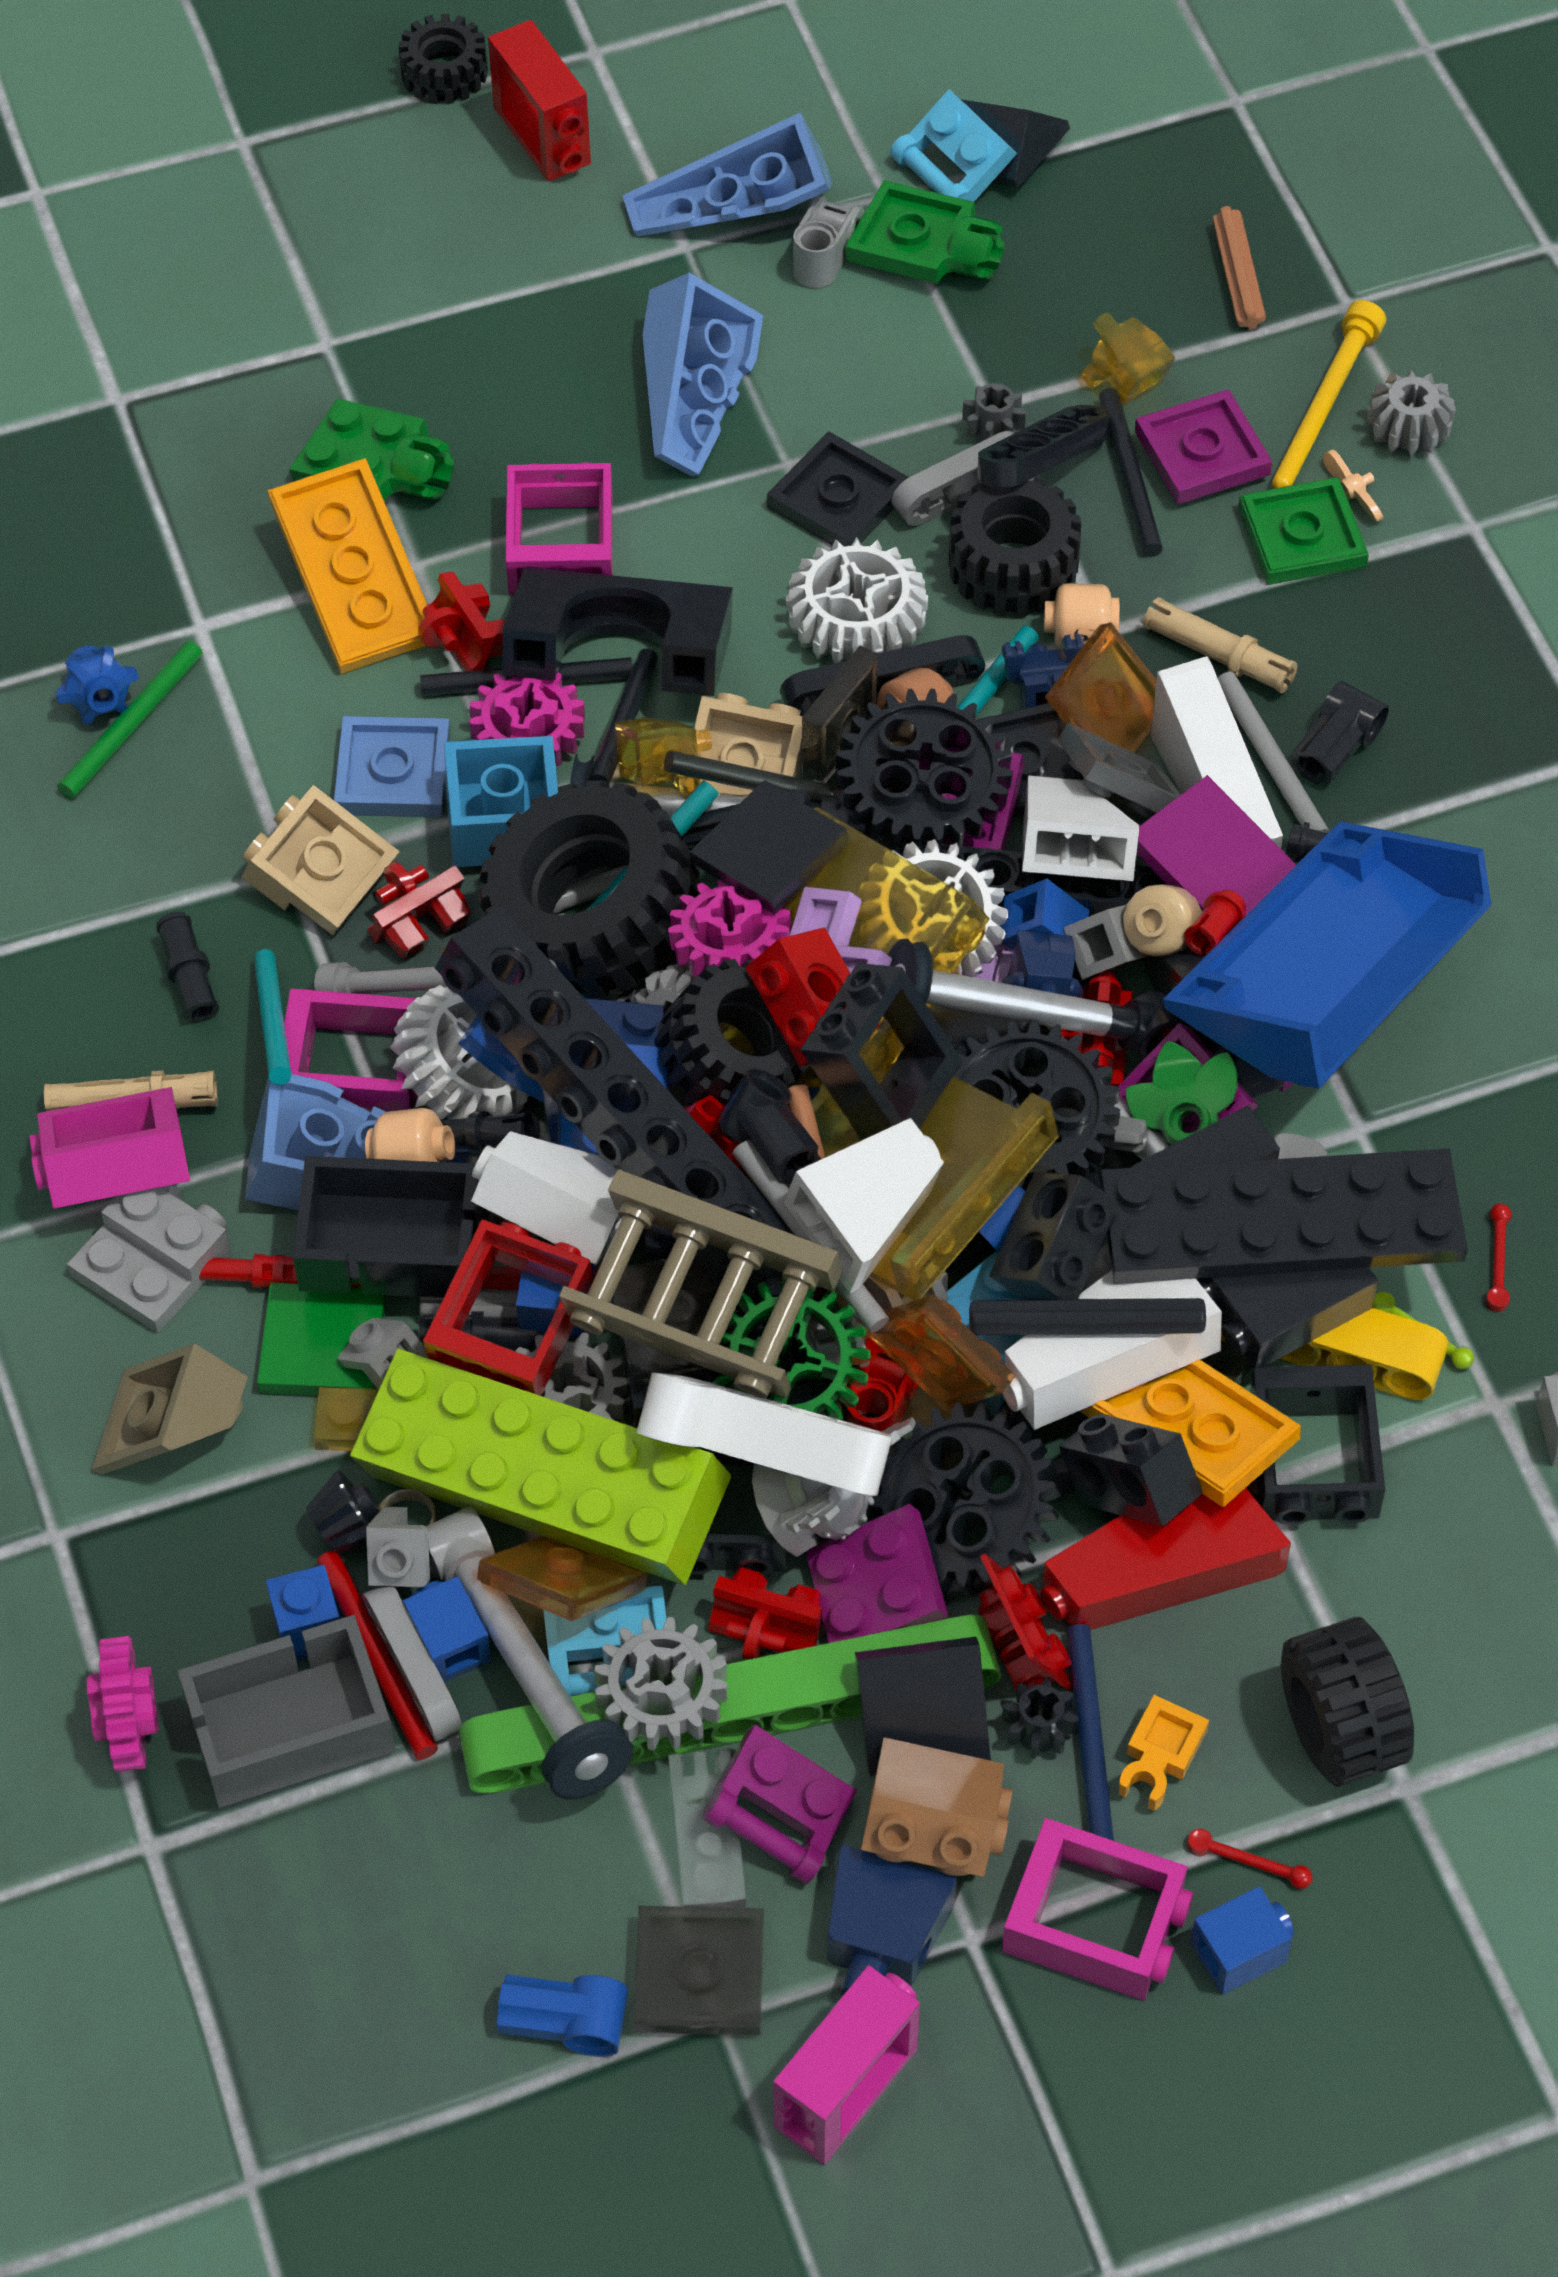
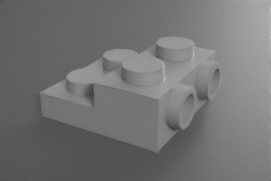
M175 1184L116 1196L101 1212L104 1225L67 1263L69 1275L157 1334L206 1282V1280L199 1279L200 1272L205 1264L212 1258H227L231 1254L226 1230L227 1224L224 1218L209 1205L201 1204L195 1210L181 1201L183 1199L182 1193Z

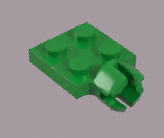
M883 180L845 246L846 261L938 284L941 278L949 272H955L958 275L977 280H988L994 276L996 270L993 269L998 268L1001 262L1005 242L1001 240L999 234H1003L1004 228L993 220L977 217L975 202Z
M337 398L289 468L294 482L366 458L384 501L392 493L403 492L407 495L431 500L441 497L444 494V489L426 485L424 482L449 487L454 472L455 460L449 453L450 444L439 438L428 436L429 431L425 419Z

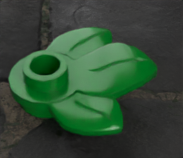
M1168 1041L1162 1047L1155 1062L1153 1083L1134 1084L1126 1088V1099L1130 1112L1134 1118L1146 1121L1148 1128L1161 1130L1166 1140L1173 1145L1219 1120L1218 1115L1235 1099L1238 1076L1236 1065L1230 1054L1225 1052L1214 1056L1202 1066L1188 1050L1174 1042ZM1190 1114H1197L1200 1118L1198 1129L1192 1133H1185L1182 1129L1184 1118Z

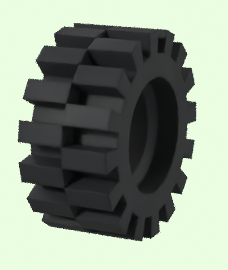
M441 14V21H434L433 15L425 17V25L422 26L416 20L411 24V31L405 29L402 33V41H399L398 46L402 81H404L405 88L409 92L414 90L416 98L422 100L427 94L429 103L437 104L439 97H445L446 104H453V96L459 95L461 100L464 101L470 98L469 89L477 93L481 89V82H486L488 67L485 37L482 31L478 32V26L474 22H470L466 26L465 17L457 16L455 21L452 22L450 21V14ZM439 56L456 57V59L448 62L430 61Z

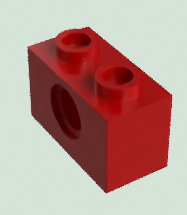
M825 927L780 938L745 967L800 1067L810 1064L800 1049L850 974Z

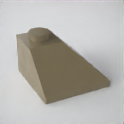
M195 1343L124 1369L91 1470L99 1475H103L231 1428L242 1411L243 1402L241 1397L248 1376Z

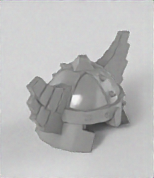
M911 1417L881 1432L893 1436L891 1445L901 1439L900 1437L912 1431L916 1422ZM756 1463L753 1466L752 1484L757 1508L765 1526L780 1546L796 1557L817 1544L814 1537L815 1533L822 1538L845 1540L847 1536L860 1528L862 1521H867L866 1510L869 1504H874V1499L871 1495L845 1490Z

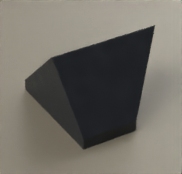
M961 99L1017 152L1015 157L991 184L1018 188L1070 130L1068 120L1026 109Z

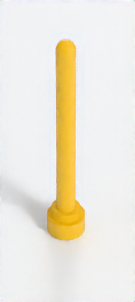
M1356 300L1350 304L1341 323L1344 340L1272 479L1273 489L1293 485L1362 347L1368 346L1379 338L1387 318L1384 311L1378 305L1366 300Z

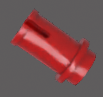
M1232 890L1213 892L1206 898L1204 911L1184 933V940L1191 951L1202 955L1205 950L1207 955L1246 916V904L1243 898Z

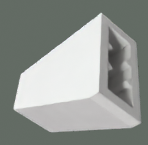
M1028 776L1023 820L1022 871L1133 881L1139 825L1103 796L1088 789L1083 785L1082 780Z
M909 1118L796 1171L784 1204L812 1242L838 1252L843 1269L839 1280L850 1294L863 1285L930 1195L944 1162L940 1158L939 1150L933 1140L923 1135L913 1120Z
M509 1132L496 1148L489 1145L484 1148L472 1172V1177L478 1179L479 1183L471 1202L554 1244L564 1242L578 1248L582 1257L590 1259L591 1263L595 1265L598 1264L607 1252L622 1219L618 1216L619 1211L615 1209L608 1192V1188L617 1170L613 1165L605 1162L599 1155Z

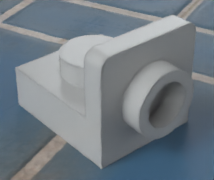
M371 1318L352 1332L349 1337V1344L339 1354L338 1360L345 1368L363 1370L379 1390L397 1348L427 1358L425 1346L405 1321Z
M383 1507L366 1527L368 1585L426 1586L430 1580L427 1527L423 1525H408L407 1507Z

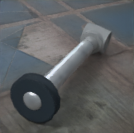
M468 1506L426 1526L429 1539L430 1572L436 1581L441 1582L456 1576L459 1577L485 1629L555 1741L542 1761V1775L550 1783V1788L555 1796L566 1800L582 1799L596 1794L614 1783L626 1770L632 1759V1743L625 1736L620 1724L611 1720L585 1722L492 1572L496 1559L489 1535L474 1508Z

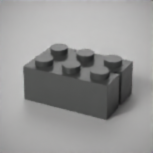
M355 1615L302 1631L310 1667L308 1670L298 1671L290 1635L177 1670L187 1709L218 1808L396 1751L390 1718Z

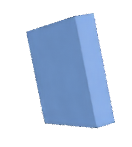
M343 716L334 801L352 815L443 818L445 800L444 742H450L451 730L449 719Z

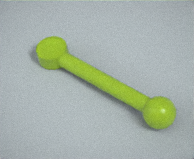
M1380 1292L1375 1295L1372 1308L1417 1321L1395 1306V1299L1391 1294ZM1449 1342L1446 1354L1451 1357L1453 1365L1461 1370L1471 1367L1474 1362L1473 1352L1467 1347L1457 1348Z

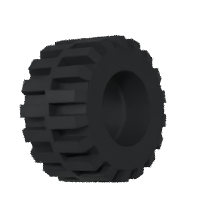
M1036 477L1033 481H1026L1014 487H991L981 483L974 485L971 488V495L963 494L960 497L957 509L952 511L950 521L948 567H950V577L953 584H959L958 592L965 599L974 597V606L982 610L988 606L994 608V614L1005 616L1006 611H1014L1017 617L1028 616V610L1035 609L1038 613L1044 611L1045 601H1055L1056 592L1062 584L1076 582L1081 541L1080 515H1076V505L1071 499H1064V491L1057 486L1047 488L1046 481ZM1021 543L1028 545L1029 547L1008 548L1001 546L1000 544Z
M736 959L724 960L719 967L715 964L706 967L698 976L696 975L663 1015L661 1023L664 1026L658 1032L657 1044L665 1047L659 1054L661 1065L671 1068L672 1073L667 1078L674 1088L681 1085L687 1091L683 1097L691 1104L711 1095L725 1106L750 1068L765 1070L775 1075L790 1088L809 1066V1064L799 1066L745 967L752 962L751 960H746L741 967ZM718 1022H724L739 1029L751 1042L756 1056L744 1054L731 1046L722 1035Z
M1355 1616L1290 1638L1284 1642L1281 1654V1677L1289 1712L1306 1753L1317 1770L1329 1783H1332L1335 1787H1340L1410 1762L1414 1752V1723L1406 1689L1387 1646L1365 1619Z

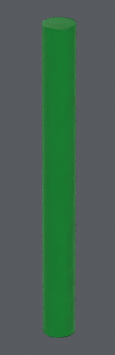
M186 641L57 784L58 790L65 797L74 799L199 660L203 653L197 644L192 641Z

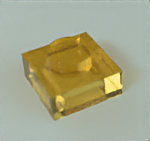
M319 1387L314 1431L316 1450L352 1451L376 1398L378 1389Z

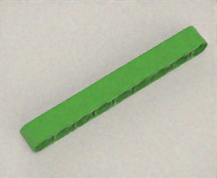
M964 1615L727 1664V1678L723 1679V1681L728 1683L727 1701L717 1702L720 1705L719 1721L714 1723L702 1719L703 1737L698 1740L691 1736L688 1731L681 1734V1746L679 1749H674L668 1737L659 1738L655 1750H648L646 1736L639 1734L631 1742L633 1745V1755L629 1765L739 1743L746 1731L754 1725H757L771 1735H777L861 1717L855 1652L976 1636L980 1644L984 1690L998 1683L1002 1677L987 1621L980 1615ZM701 1676L696 1678V1686L690 1690V1697L695 1700L702 1687L703 1681ZM626 1685L620 1686L621 1691L626 1689ZM595 1691L570 1696L586 1723L594 1720H605V1710L607 1708H597ZM532 1704L476 1716L465 1721L459 1727L458 1735L468 1784L472 1791L481 1794H491L547 1783L542 1775V1761L555 1741Z

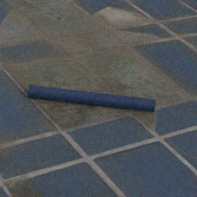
M1076 1624L1068 1627L1066 1632L1069 1657L1072 1663L1070 1669L1075 1714L1079 1717L1077 1732L1088 1832L1114 1841L1091 1630L1088 1625Z

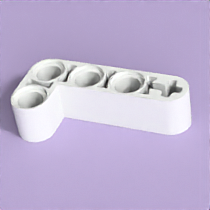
M662 1373L651 1374L637 1428L638 1434L681 1446L702 1447L831 1486L871 1496L878 1495L893 1437L884 1432L766 1398L755 1397L748 1393L681 1375Z

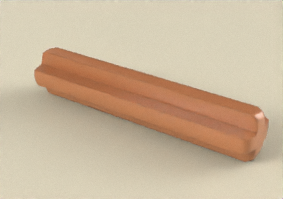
M1224 206L1221 208L1220 213L1213 216L1212 221L1238 326L1248 327L1249 331L1258 328L1257 324L1265 321L1266 313L1241 212L1238 209L1231 210L1230 206Z

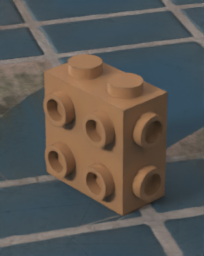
M884 1737L873 1783L861 1850L875 1853L881 1859L890 1862H905L908 1860L936 1866L940 1871L949 1875L964 1876L972 1874L984 1877L989 1854L1002 1855L1009 1819L1007 1817L1013 1789L1002 1787L1005 1764Z

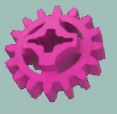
M497 673L493 675L494 688L481 685L478 688L479 701L470 702L471 719H469L471 739L487 740L553 736L557 767L562 764L561 751L575 754L577 751L576 739L584 738L585 736L584 702L577 699V687L574 684L562 686V674L557 673L556 680L513 676V678L506 680Z
M718 880V887L710 889L702 882L697 884L698 896L694 898L683 894L680 897L681 910H671L670 912L671 927L668 928L671 950H675L676 961L679 966L690 964L691 976L694 978L712 964L719 967L724 960L736 959L741 967L746 960H755L778 939L790 936L792 929L790 910H786L785 905L776 914H773L761 906L759 899L751 900L734 890V886H728Z
M130 1636L100 1639V1673L89 1674V1677H87V1695L94 1741L109 1740L111 1760L113 1759L114 1771L123 1772L145 1769L147 1762L145 1735L156 1734V1730H159L151 1666L136 1667L135 1649H133Z

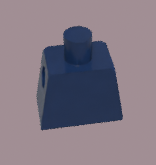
M842 1844L832 1903L827 1960L848 1969L840 1991L842 1996L868 1965L883 1976L887 1973H892L909 1985L915 1982L953 1910L957 1877L906 1862L886 1861L875 1853Z

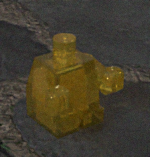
M1109 312L1101 315L1093 323L1101 338L1093 351L1091 364L1084 368L1080 374L1090 389L1108 379L1114 388L1118 390L1120 400L1124 405L1140 396L1143 391L1146 392L1163 382L1176 357L1157 333L1134 317L1119 325Z
M644 717L615 723L619 774L642 786L672 781L674 773L664 770V759L668 751L672 750L698 756V752L708 751L712 747L711 735L707 729L696 730L678 721ZM674 774V789L685 795L691 794L700 784V779Z

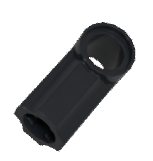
M1341 680L1332 688L1325 699L1317 722L1293 750L1291 762L1299 769L1301 776L1316 785L1321 782L1331 783L1360 745L1367 748L1375 741L1387 720L1389 705Z
M750 1068L719 1113L718 1122L721 1128L735 1140L741 1143L751 1140L776 1180L782 1184H791L796 1171L821 1160V1157L818 1155L819 1146L787 1105L792 1099V1093L788 1087L775 1075L762 1069Z

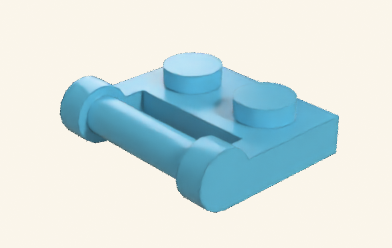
M950 89L946 91L909 134L899 137L890 149L891 158L900 166L909 167L934 192L972 202L980 196L1017 154ZM932 142L966 174L960 183L954 184L923 154Z
M662 1585L542 1599L549 1664L569 1696L594 1692L600 1686L595 1684L594 1672L569 1674L568 1662L603 1658L602 1648L605 1644L620 1648L619 1630L623 1627L630 1630L636 1636L642 1633V1619L649 1618L655 1630L663 1629L664 1623L667 1620ZM630 1667L623 1674L620 1686L626 1685V1680L633 1676V1671Z

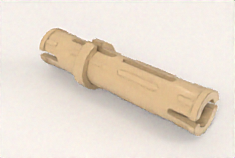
M1157 597L1152 602L1153 606L1157 607V610L1149 606L1143 622L1145 629L1153 630L1228 666V672H1234L1236 677L1247 675L1276 689L1279 693H1284L1288 689V685L1284 683V680L1290 684L1292 683L1297 671V662L1288 660L1259 646L1256 638L1250 635H1244L1243 637L1235 635L1166 602L1161 597Z
M161 1070L151 1071V1076L69 1084H45L44 1104L45 1109L51 1111L172 1087L176 1109L185 1107H215L218 1105L217 1081H214L216 1080V1074L212 1070L193 1074L165 1075L164 1071Z

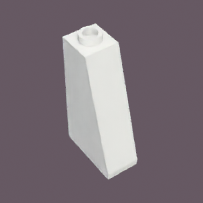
M1206 656L1158 671L1151 739L1179 792L1183 794L1208 775L1281 849L1283 834L1209 658Z
M1111 1270L1083 1291L1078 1299L1201 1298L1206 1305L1205 1331L1201 1334L1025 1335L1005 1351V1377L1000 1382L1003 1396L1013 1411L1020 1410L1033 1429H1038L1092 1406L1096 1402L1111 1398L1221 1351L1222 1311L1196 1278L1113 1283Z

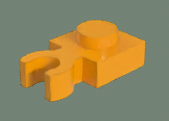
M1153 1695L1128 1743L1127 1755L1139 1761L1130 1763L1122 1771L1118 1794L1126 1797L1134 1783L1139 1781L1146 1782L1153 1788L1149 1797L1148 1808L1153 1811L1157 1810L1165 1798L1167 1786L1165 1774L1167 1773L1183 1780L1208 1731L1209 1719Z

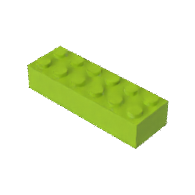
M398 1348L350 1454L373 1478L405 1489L411 1488L420 1491L431 1498L463 1509L471 1506L477 1514L685 1586L731 1479V1474L713 1453L695 1447L681 1446L638 1434L635 1427Z

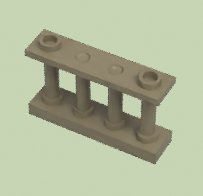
M617 1169L608 1192L615 1209L619 1211L618 1216L622 1219L588 1294L563 1286L559 1298L567 1314L570 1316L569 1321L586 1332L602 1335L604 1329L731 1377L735 1379L734 1385L755 1397L767 1398L769 1393L786 1399L791 1386L785 1370L776 1367L775 1364L807 1292L814 1291L816 1286L834 1292L843 1271L838 1252ZM652 1224L673 1231L672 1236L676 1241L643 1314L640 1315L613 1305L610 1301L643 1229H650ZM708 1244L727 1251V1257L731 1261L697 1336L666 1325L665 1321L697 1250L705 1249ZM761 1265L782 1272V1278L786 1282L752 1357H749L719 1344L752 1271L759 1270Z

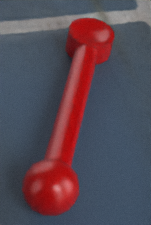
M1498 1203L1489 1212L1490 1219L1494 1223L1493 1285L1488 1291L1486 1305L1494 1312L1504 1311L1508 1307L1510 1294L1504 1288L1506 1224L1511 1220L1512 1212L1506 1204Z
M1195 1829L1188 1836V1849L1196 1856H1205L1210 1852L1286 1878L1296 1889L1307 1888L1313 1880L1312 1872L1305 1865H1296L1292 1868L1214 1841L1212 1835L1205 1829Z

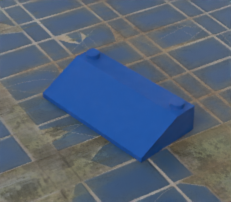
M1340 821L1163 999L1164 1007L1268 1077L1296 1083L1304 1087L1320 1089L1492 905L1484 849Z

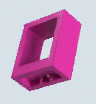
M583 462L579 464L531 463L527 465H507L506 571L509 595H515L524 567L613 575L611 463ZM557 474H562V475H564V476L558 477V476H555V475H557ZM599 507V544L522 545L523 508Z
M290 989L284 1023L291 1074L326 1081L344 1090L341 1095L342 1098L370 1112L374 1106L385 1112L415 1109L418 1096L413 1089H401L404 1080L407 1078L402 1072L397 1071L395 1080L309 1073L316 1028L396 1034L394 1028L397 1026L398 1020L416 998Z
M172 1087L37 1113L39 1133L29 1135L33 1157H31L37 1188L38 1191L49 1189L53 1209L190 1181Z
M1045 1818L1004 1926L1002 1952L1145 2001L1152 1980L1163 1984L1175 1948L1165 1944L1171 1925L1183 1928L1192 1903L1194 1892L1184 1889L1188 1866ZM1063 1859L1161 1892L1139 1958L1039 1924Z
M868 1965L773 2081L774 2128L824 2166L918 2049L920 2002L916 2000L917 1995L908 1983L892 1973H887L883 1976Z

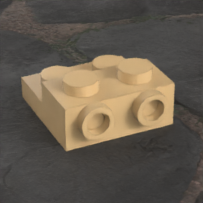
M718 693L716 699L702 696L688 754L798 778L810 728L807 717L800 716V710L788 705L772 703L769 704L768 709L749 706L747 699L730 693ZM683 776L680 789L695 790L703 780ZM707 781L719 793L748 796L753 791Z
M313 785L301 800L292 795L285 802L273 819L279 826L270 837L261 832L250 844L242 856V859L248 865L241 877L283 910H286L291 903L331 935H334L384 874V868L393 863L400 851Z

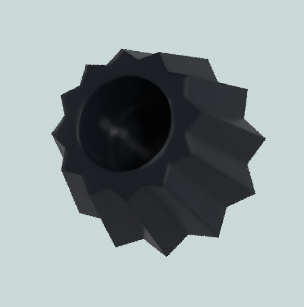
M340 1470L332 1475L306 1507L311 1520L323 1540L327 1542L336 1554L367 1546L366 1527L381 1511L377 1500L363 1482L354 1487L349 1478L345 1477Z

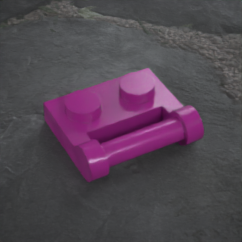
M754 1725L743 1736L709 1799L701 1818L717 1829L724 1825L788 1866L790 1868L789 1875L802 1884L807 1885L819 1871L825 1858V1852L857 1790L765 1730ZM738 1794L804 1835L806 1839L801 1846L736 1804Z

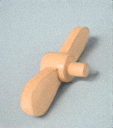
M1332 449L1324 453V465L1334 478L1339 477L1347 500L1356 498L1373 521L1378 522L1382 520L1384 516L1381 510L1366 492V485L1374 482L1372 473L1369 472L1363 476L1359 473L1352 474L1335 450Z

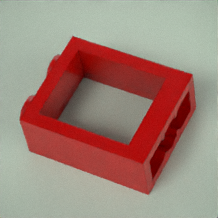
M528 20L488 36L493 108L545 179L549 182L590 165L587 92L532 20Z
M482 1219L423 1340L427 1358L541 1396L574 1327L569 1321L570 1316L567 1314L561 1301L534 1358L462 1332L461 1329L494 1260L588 1294L594 1281L591 1261L588 1258L582 1257L580 1250L570 1244L559 1242L550 1245L532 1238V1235L527 1230L516 1224L501 1222L500 1225H496Z

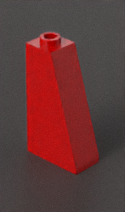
M1246 1488L1224 1507L1201 1494L1163 1527L1120 1515L1044 1562L1040 1595L1047 1610L1055 1619L1061 1620L1064 1618L1070 1626L1085 1624L1090 1627V1630H1094L1276 1577L1286 1571L1291 1542Z

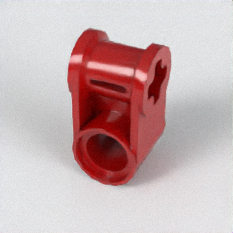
M869 1335L865 1342L866 1349H869L871 1354L869 1366L860 1368L857 1365L856 1369L868 1374V1382L866 1386L850 1384L849 1389L854 1391L859 1397V1402L854 1408L845 1405L844 1421L881 1432L898 1422H902L908 1404L914 1399L920 1385L927 1356L926 1352L919 1350L910 1354L881 1345L878 1337ZM875 1413L880 1415V1417L867 1418L862 1416V1414Z

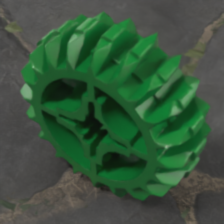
M784 1279L781 1280V1291L786 1282ZM766 1282L758 1284V1294L761 1303L757 1305L753 1303L749 1296L742 1293L738 1306L745 1315L741 1318L733 1313L727 1327L733 1333H724L719 1345L749 1357L753 1356L761 1337L758 1336L757 1340L747 1337L755 1327L770 1318L779 1297H772L770 1287ZM815 1290L808 1291L780 1355L786 1354L788 1347H792L795 1334L798 1333L797 1348L799 1349V1359L806 1357L807 1362L805 1364L795 1363L791 1372H787V1378L791 1386L787 1398L785 1399L770 1393L769 1400L787 1404L794 1386L800 1381L806 1379L821 1381L822 1378L833 1380L830 1386L816 1398L790 1406L818 1414L824 1412L828 1417L843 1421V1415L835 1405V1402L839 1400L846 1406L856 1407L859 1397L846 1386L847 1384L866 1386L868 1382V1374L853 1368L852 1365L869 1362L871 1358L870 1350L851 1348V1345L860 1342L866 1337V1330L864 1326L844 1328L855 1315V1310L851 1305L841 1308L835 1314L831 1312L837 1300V1293L835 1291H827L820 1302L813 1300ZM810 1319L821 1324L831 1334L839 1350L840 1363L827 1360L825 1354L814 1351L808 1345L806 1338ZM780 1359L775 1364L778 1368H781ZM721 1375L713 1381V1384L744 1392L734 1385L735 1379Z

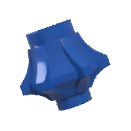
M83 646L73 651L65 661L66 679L55 691L59 704L70 703L80 712V720L83 724L91 725L96 716L116 710L122 713L128 706L125 698L130 684L139 680L135 667L122 666L113 658L114 650L112 647L103 646L99 649L95 646Z

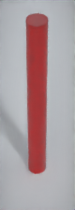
M334 1550L322 1554L317 1559L318 1566L325 1564L333 1596L344 1618L355 1615L377 1683L417 1760H423L432 1756L438 1750V1746L434 1742L342 1558Z

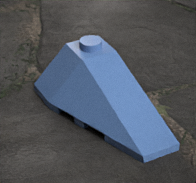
M800 112L622 195L633 230L636 236L640 237L784 211L830 190L833 182L821 148Z
M690 272L649 290L642 336L654 457L694 477L700 474L721 432L719 423L726 409L734 406L740 394L737 388L744 374L751 372L757 360L764 315Z
M291 1074V1079L288 1083L275 1085L268 1077L249 1153L245 1200L299 1210L305 1156L367 1159L365 1153L367 1131L370 1128H374L376 1120L385 1111L374 1106L370 1112L342 1098L341 1095L344 1090L326 1081ZM467 1152L455 1153L453 1159L447 1160V1162L466 1163L467 1156L473 1155Z

